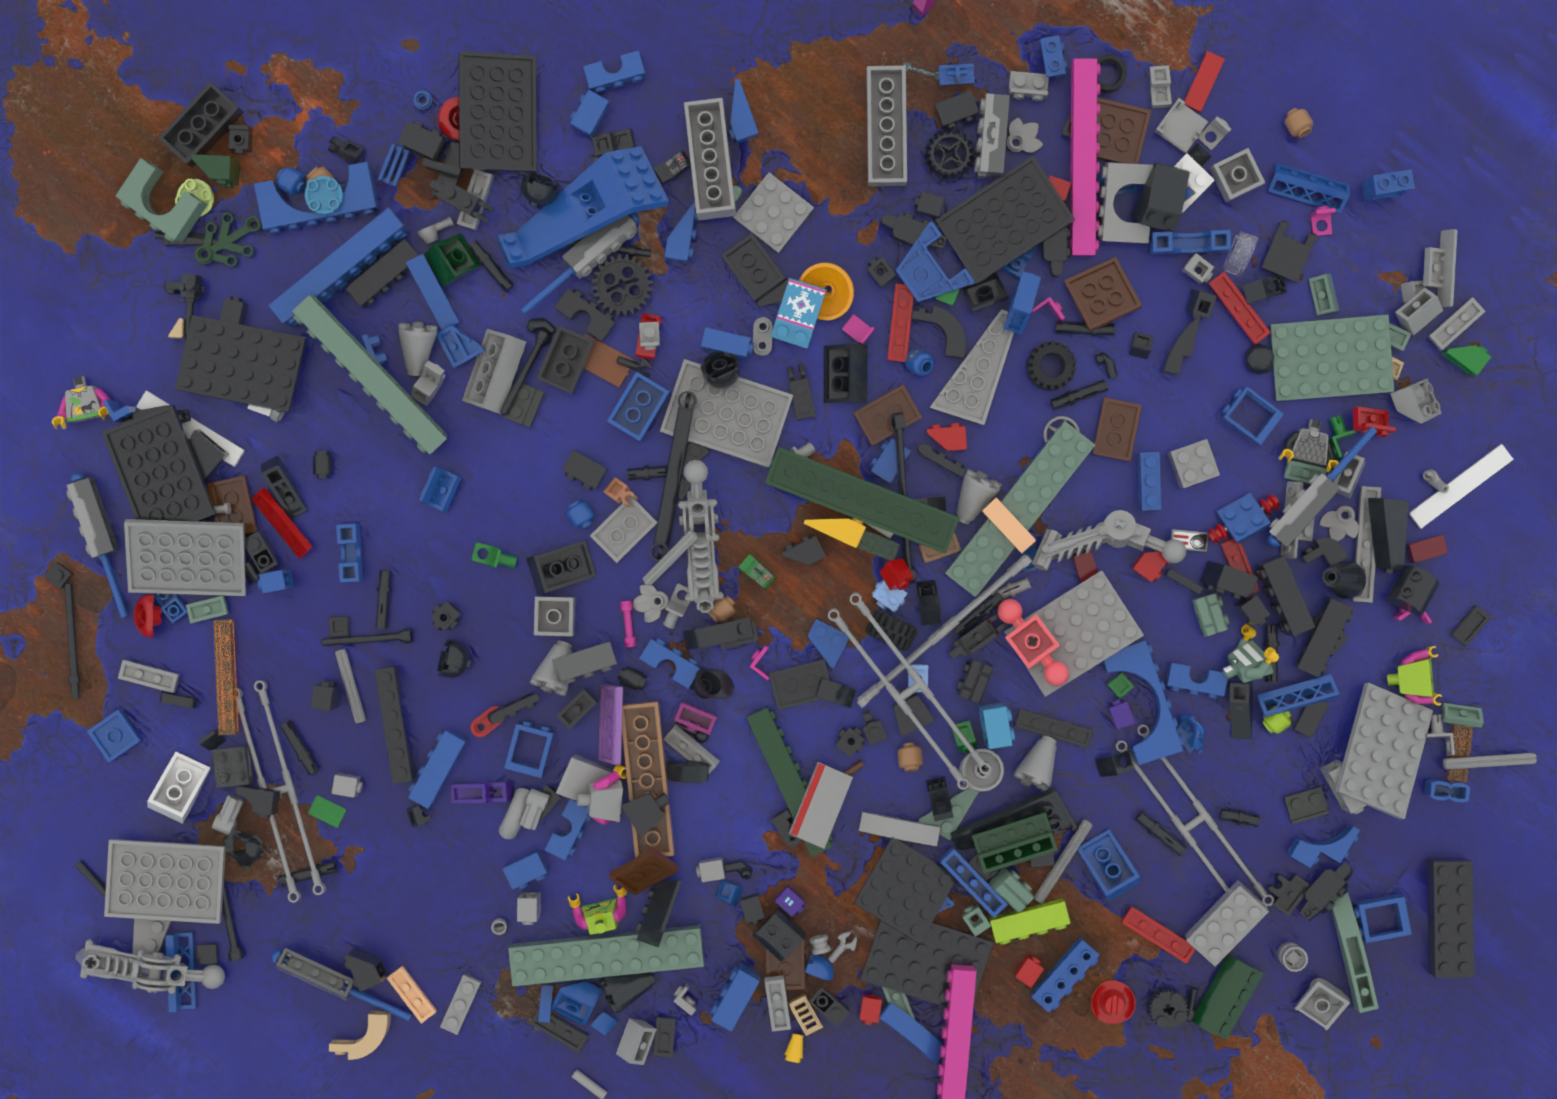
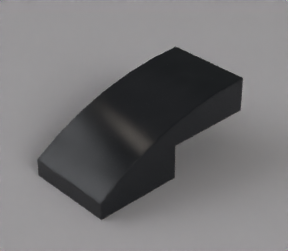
M630 128L592 137L596 156H602L605 152L636 147L633 131Z
M821 678L815 697L851 708L856 689Z
M670 760L667 763V780L685 783L707 782L709 780L708 763L690 760L686 764Z

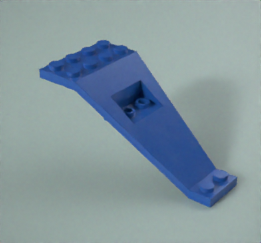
M642 146L605 152L562 190L552 203L544 206L516 232L498 235L497 241L509 268L524 266L630 213L668 206L669 200Z

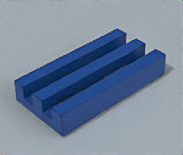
M391 144L378 180L397 187L411 152ZM395 150H397V153H396V155H395V158H394V160H393V163H392V165H391V168H390V170H389V173H388V175H387V178L385 179L384 177H385V175H386V172H387V170H388V167H389V165H390V162H391V160H392V157H393V155H394V152H395ZM401 153H404V156L396 173L394 181H391Z

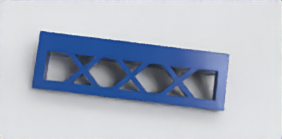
M1276 163L1268 192L1318 207L1329 206V209L1336 208V212L1342 213L1350 196V184ZM1277 180L1285 182L1287 185L1282 189L1274 187ZM1299 186L1304 188L1305 192L1296 194L1293 189ZM1319 192L1322 193L1323 198L1316 200L1312 198L1311 194ZM1333 198L1342 199L1339 206L1331 204L1329 200Z
M1332 674L1258 694L1256 704L1258 709L1261 708L1265 718L1336 698L1340 694ZM1331 688H1332V691H1333V693H1329V694H1325V693L1321 692V691L1328 690V689H1331ZM1315 693L1312 699H1306L1303 697ZM1296 699L1294 704L1284 703L1285 701ZM1278 704L1275 709L1267 711L1266 707Z
M194 931L171 932L166 935V956L173 958L176 954L180 956L185 954L190 959V964L187 967H190L192 970H195ZM189 936V945L184 949L179 944V937ZM172 971L170 974V978L177 977L179 971ZM190 981L191 983L187 987L176 986V992L173 994L168 992L169 1012L197 1008L196 981ZM185 992L191 996V1004H182L181 996Z

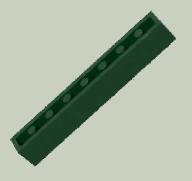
M765 707L747 715L746 718L794 819L808 784L806 779H801L799 775L801 769L798 762H793L790 756L793 754L790 745H785L782 739L785 735L781 726L777 728L774 720H777L773 709L769 710L768 707ZM830 834L825 849L806 841L804 842L812 857L832 848L831 842L834 840Z

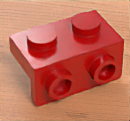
M1364 407L1353 408V431L1362 432V435H1364L1372 426L1377 430L1375 433L1377 437H1387L1389 433L1396 432V427L1389 426L1388 411Z

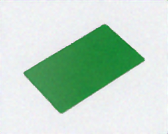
M316 795L308 814L338 828L346 809Z

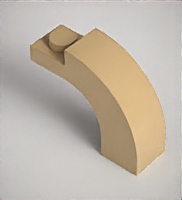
M372 1010L368 1014V1029L364 1037L357 1040L333 1039L329 1043V1052H334L336 1055H344L348 1052V1060L367 1056L386 1037L390 1027L391 1014L386 1011Z

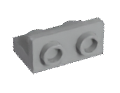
M1011 71L1008 95L1012 96L1013 99L1021 100L1024 97H1030L1033 101H1043L1048 96L1049 77H1046V74Z

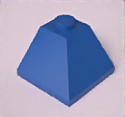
M586 981L562 987L556 996L551 1010L585 1026L602 989Z

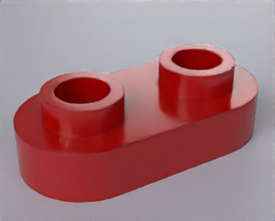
M492 706L472 722L471 731L475 736L484 737L502 723L493 724L487 720L488 713L500 706ZM480 723L484 724V730L478 728Z

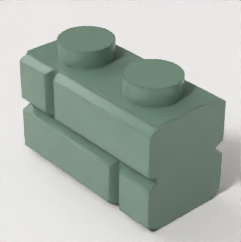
M1213 592L1191 599L1203 636L1206 637L1228 630L1229 620L1226 613H1222L1223 601L1220 595L1217 596Z
M1002 868L997 873V876H994L989 881V884L1014 910L1020 913L1026 907V904H1029L1034 899L1030 892L1032 888L1025 881L1021 883L1019 881L1021 877L1013 869L1009 872L1006 868Z

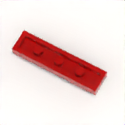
M1222 272L1208 283L1209 287L1253 345L1271 333L1252 307L1247 304L1246 299L1225 272Z
M895 284L887 361L905 362L908 353L913 295L905 284Z
M264 487L259 490L252 498V501L299 559L304 557L312 548L308 539L303 536Z
M1133 906L1129 907L1121 920V923L1186 964L1196 950L1185 939Z

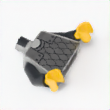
M1313 419L1309 421L1308 430L1301 428L1293 431L1284 440L1282 453L1279 456L1280 460L1285 456L1288 459L1287 463L1291 459L1326 466L1327 463L1326 472H1330L1331 467L1335 468L1339 463L1336 461L1335 451L1331 440L1328 438V434L1319 432L1321 421Z

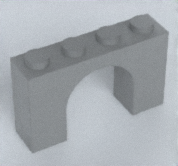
M1105 162V166L1102 167L1101 177L1104 178V186L1100 188V198H1103L1098 212V216L1101 217V225H1099L1097 237H1100L1099 240L1149 243L1150 227L1140 223L1121 220L1114 211L1113 201L1116 193L1123 186L1128 184H1146L1153 165Z

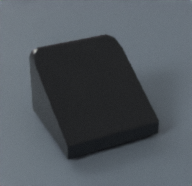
M1134 332L1129 355L1147 359L1151 352L1153 336Z
M253 562L245 563L246 579L252 585L260 579V572Z
M216 729L200 739L198 743L209 751H213L223 744L226 739L220 730Z

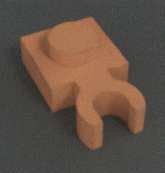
M616 477L604 490L607 496L618 504L622 501L628 508H631V505L628 503L630 498L638 499L630 491L631 489Z

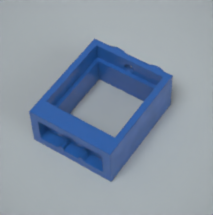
M1412 169L1373 175L1363 181L1361 187L1364 202L1402 196L1415 189Z
M1022 271L1012 296L1003 329L1022 335L1032 312L1041 279L1040 276Z
M705 327L701 347L703 350L711 352L723 351L724 353L735 354L737 358L747 360L748 356H752L754 343H751V338Z
M1249 387L1239 388L1233 395V398H1235L1231 404L1228 403L1221 411L1223 415L1220 419L1256 446H1259L1284 414ZM1245 395L1271 414L1255 436L1229 417Z
M522 720L521 723H516L504 768L542 778L555 732L551 731V727L540 725L539 728L532 726V722ZM520 730L547 737L539 767L513 760Z
M1401 894L1354 902V914L1358 920L1362 941L1365 943L1412 935L1405 897ZM1393 904L1398 930L1369 935L1365 909Z

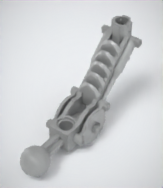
M692 460L685 465L683 471L685 479L691 483V491H687L688 501H679L678 507L683 511V516H679L680 526L684 525V535L690 530L694 532L693 525L705 524V532H697L698 539L687 549L689 594H686L685 600L686 602L695 601L697 603V610H700L702 613H709L713 609V601L723 599L724 597L722 592H719L718 568L714 552V541L719 539V535L715 534V523H718V513L714 514L713 508L716 506L717 501L716 499H707V492L702 487V482L706 480L708 475L707 466L700 460Z
M1118 510L1110 513L1094 529H1092L1091 525L1085 532H1082V528L1073 535L1072 531L1063 539H1061L1062 535L1057 531L1047 529L1032 565L1040 570L1047 571L1051 561L1058 558V563L1062 561L1064 556L1070 559L1074 553L1077 552L1076 556H1079L1085 549L1086 553H1088L1094 546H1096L1095 550H1098L1104 543H1108L1116 548L1131 546L1141 551L1147 546L1162 552V556L1169 563L1182 561L1187 551L1185 545L1180 540L1171 539L1165 542L1150 535V528L1136 523L1134 517L1127 511Z
M91 939L86 940L85 948L76 952L75 959L82 966L80 977L87 978V975L105 979L115 978L132 982L133 989L140 988L147 990L149 993L168 990L170 994L176 992V986H185V981L202 982L206 988L215 989L220 987L225 980V972L220 966L209 965L203 970L187 969L188 967L184 963H180L181 956L178 954L172 958L163 956V953L145 954V951L138 950L137 955L119 952L114 948L94 945ZM143 967L150 969L149 975H141ZM172 971H179L177 977L170 978V974Z

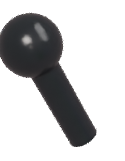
M679 722L675 723L684 732L694 736L695 740L699 743H704L709 739V735L698 730L693 732L686 729V725Z
M1190 987L1188 1011H1186L1188 1013L1187 1022H1192L1191 1020L1195 1015L1197 987Z

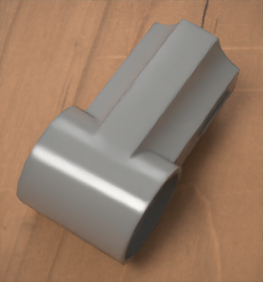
M531 789L520 825L527 829L536 830L550 795Z
M228 795L221 812L213 822L212 829L226 835L234 831L237 825L236 819L244 800L237 796Z

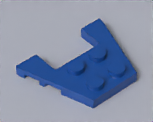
M932 221L927 224L895 269L917 302L975 283L966 268L948 279L926 247L942 235Z

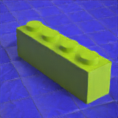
M1063 898L1024 908L1020 913L1015 910L997 915L996 917H989L994 940L1001 945L1010 943L1011 939L1014 938L1022 940L1030 937L1029 934L1037 933V935L1047 933L1048 929L1055 928L1060 930L1066 928L1067 924H1071Z

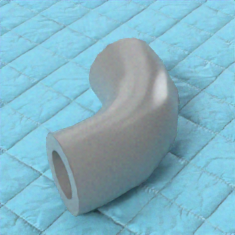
M519 788L514 793L511 804L499 827V834L505 839L515 838L522 826L520 822L527 806L525 804L530 793L528 789Z

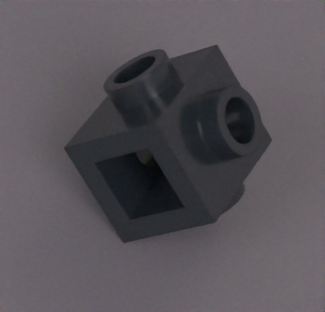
M446 601L443 605L439 604L432 611L434 614L431 617L434 621L432 624L440 631L442 629L444 631L448 629L453 630L459 624L458 619L463 613L453 603Z
M848 726L847 729L843 727L837 735L839 739L835 746L851 757L855 751L859 753L865 745L863 743V732L856 726L853 728ZM851 737L854 738V741L851 743L847 741Z

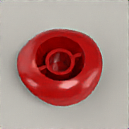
M459 96L448 99L441 106L437 117L442 133L448 138L458 141Z
M146 594L138 600L133 615L137 630L148 638L154 636L153 627L160 625L162 622V610L159 606L153 605L154 596L152 594Z
M1115 980L1106 981L1099 985L1093 994L1091 1002L1094 1015L1100 1021L1107 1024H1118L1128 1020L1134 1013L1136 1004L1135 997L1130 988L1124 983Z

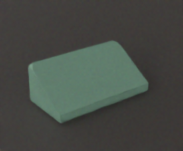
M1331 274L1309 278L1317 316L1339 311Z

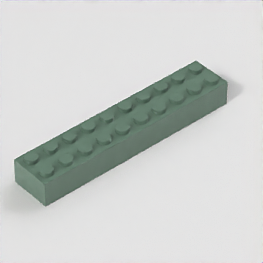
M313 294L306 297L292 310L294 313L293 318L300 325L304 323L309 328L307 330L309 335L314 339L318 338L322 342L321 347L328 354L330 352L334 354L336 363L341 368L345 366L350 371L348 375L355 382L359 381L363 385L362 389L369 397L373 395L377 399L376 404L383 411L386 409L390 413L389 417L396 425L400 423L404 427L403 432L408 438H414L417 441V447L423 453L428 452L431 454L447 439V434Z
M1063 421L1000 502L1028 531L1094 448L1095 444L1066 421ZM987 517L944 573L976 597L1015 546Z
M701 924L665 928L659 947L638 941L639 933L635 931L511 944L508 950L512 986L704 967Z

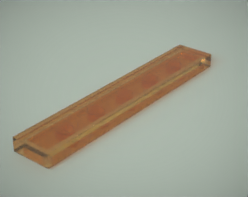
M233 619L213 620L218 735L239 734Z

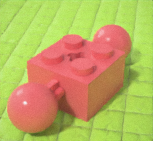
M1013 599L1002 601L998 607L999 618L1005 623L1013 624L1016 630L1005 637L1029 670L1041 662L1045 667L1044 677L1049 684L1053 686L1064 684L1069 677V670L1064 663L1054 661L1050 656L1061 646L1037 614L1025 622L1021 617L1022 607L1019 602ZM1030 638L1038 639L1035 647L1028 645L1030 644Z

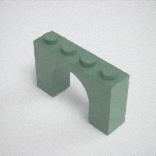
M140 158L116 194V197L121 200V205L136 211L135 215L142 220H148L150 222L149 226L153 229L164 232L166 239L171 242H183L208 204L193 193L184 191L170 212L158 215L151 206L150 194L163 171L150 161Z

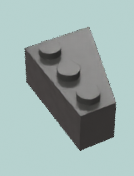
M610 642L601 643L552 659L558 681H564L565 684L576 681L575 677L583 675V678L594 675L593 671L601 669V672L613 669L612 665L617 664Z

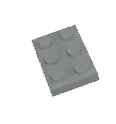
M634 498L628 500L631 508L622 503L590 535L616 563L657 524V521Z

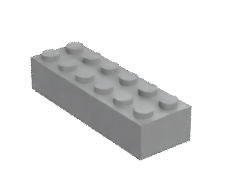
M867 66L868 186H906V66Z
M715 98L684 102L698 221L737 216L723 99Z

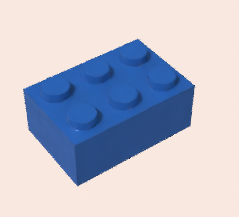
M636 372L607 422L641 442L667 400L670 391Z
M741 962L738 967H733L729 975V984L725 982L720 991L721 998L720 1000H715L710 1012L712 1014L711 1021L731 1032L760 982V973Z

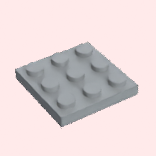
M768 172L738 210L737 216L733 218L779 254L813 211L814 207Z

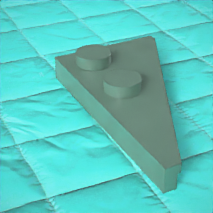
M967 788L950 798L953 818L935 822L933 811L925 816L920 817L918 822L939 826V834L950 840L952 838L951 832L956 831L979 792Z

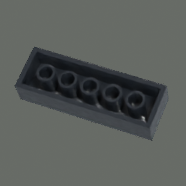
M1466 858L1427 859L1429 974L1435 978L1474 977L1472 861Z

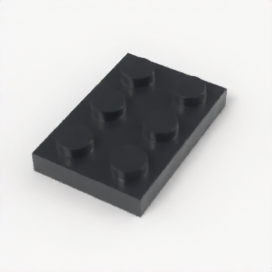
M753 233L721 255L754 302L786 280Z
M824 659L769 673L778 710L821 700V698L815 697L820 679L830 681Z

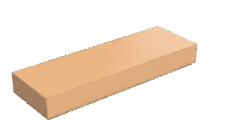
M997 498L982 510L1021 553L1036 541Z
M403 965L387 977V980L420 1023H423L437 1012L436 1008Z

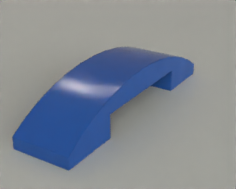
M890 1002L879 1019L891 1029L896 1030L936 1065L941 1058L940 1047L944 1045L917 1021Z

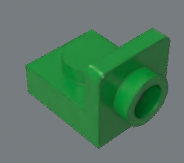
M970 720L955 724L973 748H977ZM952 729L958 752H970Z

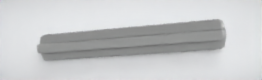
M688 531L643 577L646 585H652L698 539L696 532Z
M338 650L335 652L355 723L364 722L366 717L346 650Z

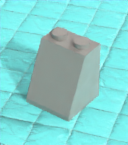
M574 754L556 793L577 801L578 794L589 793V785L604 778L614 770Z

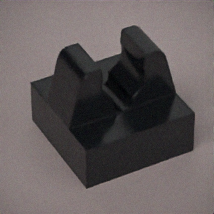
M413 806L406 809L412 827L424 825L431 819L430 816L424 817L422 815V811L427 808Z

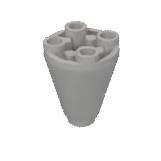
M412 322V325L399 323L398 333L407 374L421 376L437 336V326H424L423 322Z
M967 469L956 510V516L960 517L959 521L969 525L998 494L1002 484L995 480L990 481L987 479L988 475L981 471L976 473L973 470Z
M558 640L557 644H554L533 674L530 684L541 687L542 691L551 693L554 690L556 694L566 697L569 683L565 684L564 681H558L552 659L572 653V645Z
M1043 735L1015 769L1013 776L1020 779V783L1029 787L1031 784L1035 785L1037 789L1043 792L1048 790L1052 782L1057 741Z

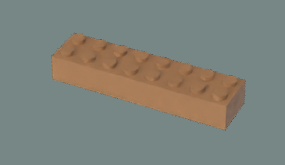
M659 700L622 704V736L629 800L648 792H652L655 798L666 793L669 798ZM670 803L662 808L665 816L642 837H640L632 824L635 858L652 848L665 856H674L675 847Z

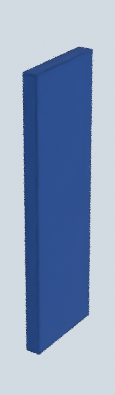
M541 986L538 1022L550 1023L553 986Z

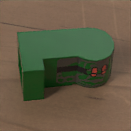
M751 554L739 565L743 572L764 589L775 579Z

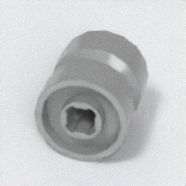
M1286 942L1278 948V960L1288 970L1297 972L1306 967L1308 962L1307 953L1294 942Z

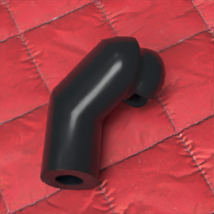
M1104 352L1095 355L1096 363L1098 365L1102 363L1105 365L1108 378L1116 377L1117 372L1114 361Z

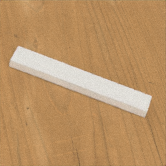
M145 391L136 407L143 410L170 404L149 391ZM191 418V421L182 424L188 439L191 438L194 430L201 429L229 453L224 461L234 467L237 466L246 451Z
M1502 444L1498 445L1447 484L1449 490L1446 493L1437 491L1408 513L1419 529L1423 528L1511 462L1513 458Z

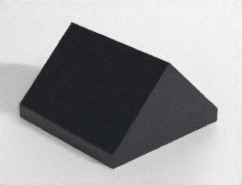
M997 273L991 275L978 285L974 283L961 288L970 314L1003 303L1009 299V295Z

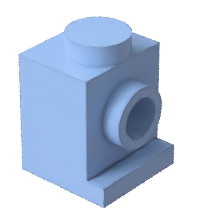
M910 664L922 676L923 681L928 686V665ZM908 674V687H910L915 682Z

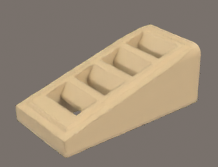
M806 993L788 1001L794 1016L806 1036L823 1028ZM805 1002V1006L796 1009V1006ZM809 1009V1012L800 1016V1012ZM810 1015L813 1016V1018L807 1020L806 1022H803L802 1020ZM814 1021L816 1022V1025L809 1029L806 1028V1025Z

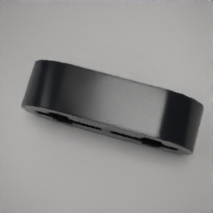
M161 692L160 702L196 708L198 698Z

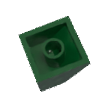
M191 154L193 161L217 185H221L222 188H233V185H239L240 162L231 156Z
M461 233L435 243L424 254L443 287L461 280L481 266L474 254L468 249L469 245Z

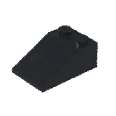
M1155 162L1132 214L1141 225L1174 232L1182 215L1190 172Z
M586 540L526 558L537 595L596 577Z

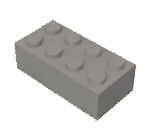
M1237 880L1185 934L1186 941L1216 966L1269 912L1268 908Z

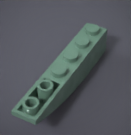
M1347 892L1342 898L1339 897L1334 902L1335 906L1332 909V915L1353 1006L1359 1013L1379 1009L1361 934Z

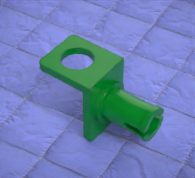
M1341 415L1329 419L1336 434L1330 439L1335 451L1336 461L1342 458L1337 441L1354 436L1357 431L1346 430Z
M476 542L471 560L490 565L494 568L498 564L514 568L517 557L501 553V549ZM481 548L488 550V556L485 559H480L477 555L478 550Z

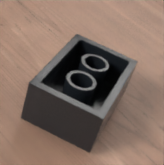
M558 326L536 379L575 395L597 342Z

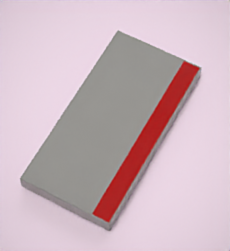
M817 762L788 834L825 849L853 777Z

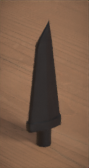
M155 231L154 234L155 239L164 240L163 245L165 246L203 245L205 235L189 232L183 242H171L164 237V232ZM213 238L211 245L217 243L218 241Z

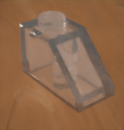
M1242 231L1237 233L1223 270L1241 277L1253 255L1259 238Z

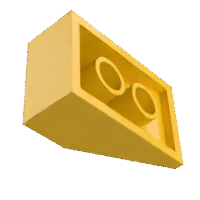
M852 518V520H805L803 523L854 548H857L866 528L863 526V521Z

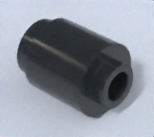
M314 451L313 474L317 475V478H329V474H333L330 451Z
M627 666L626 669H621L618 679L621 680L620 684L637 691V689H643L648 676L643 675L644 673Z

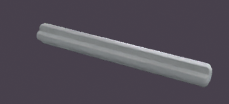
M1534 753L1448 758L1443 760V768L1448 770L1535 764L1537 756Z
M1084 819L1078 827L1079 829L1076 830L1034 895V899L1039 903L1045 901L1092 828V823Z

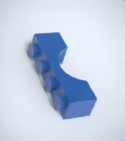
M1230 230L1201 233L1153 232L1149 235L1150 255L1224 253L1231 250Z

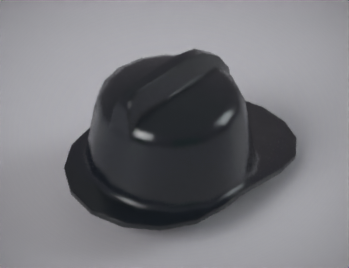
M712 669L698 670L693 684L690 686V689L694 690L696 695L702 699L728 698L734 688L732 679L728 674Z

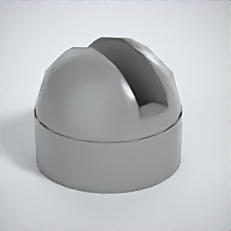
M503 918L495 919L491 926L492 932L497 935L505 933L507 929L506 921Z

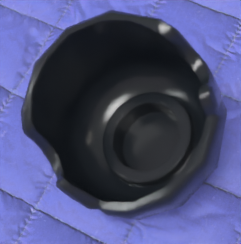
M1251 345L1245 352V364L1252 373L1259 375L1267 373L1274 365V354L1266 345Z

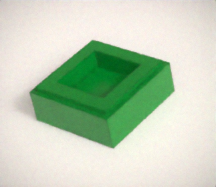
M1122 672L1107 683L1119 699L1134 688V685Z

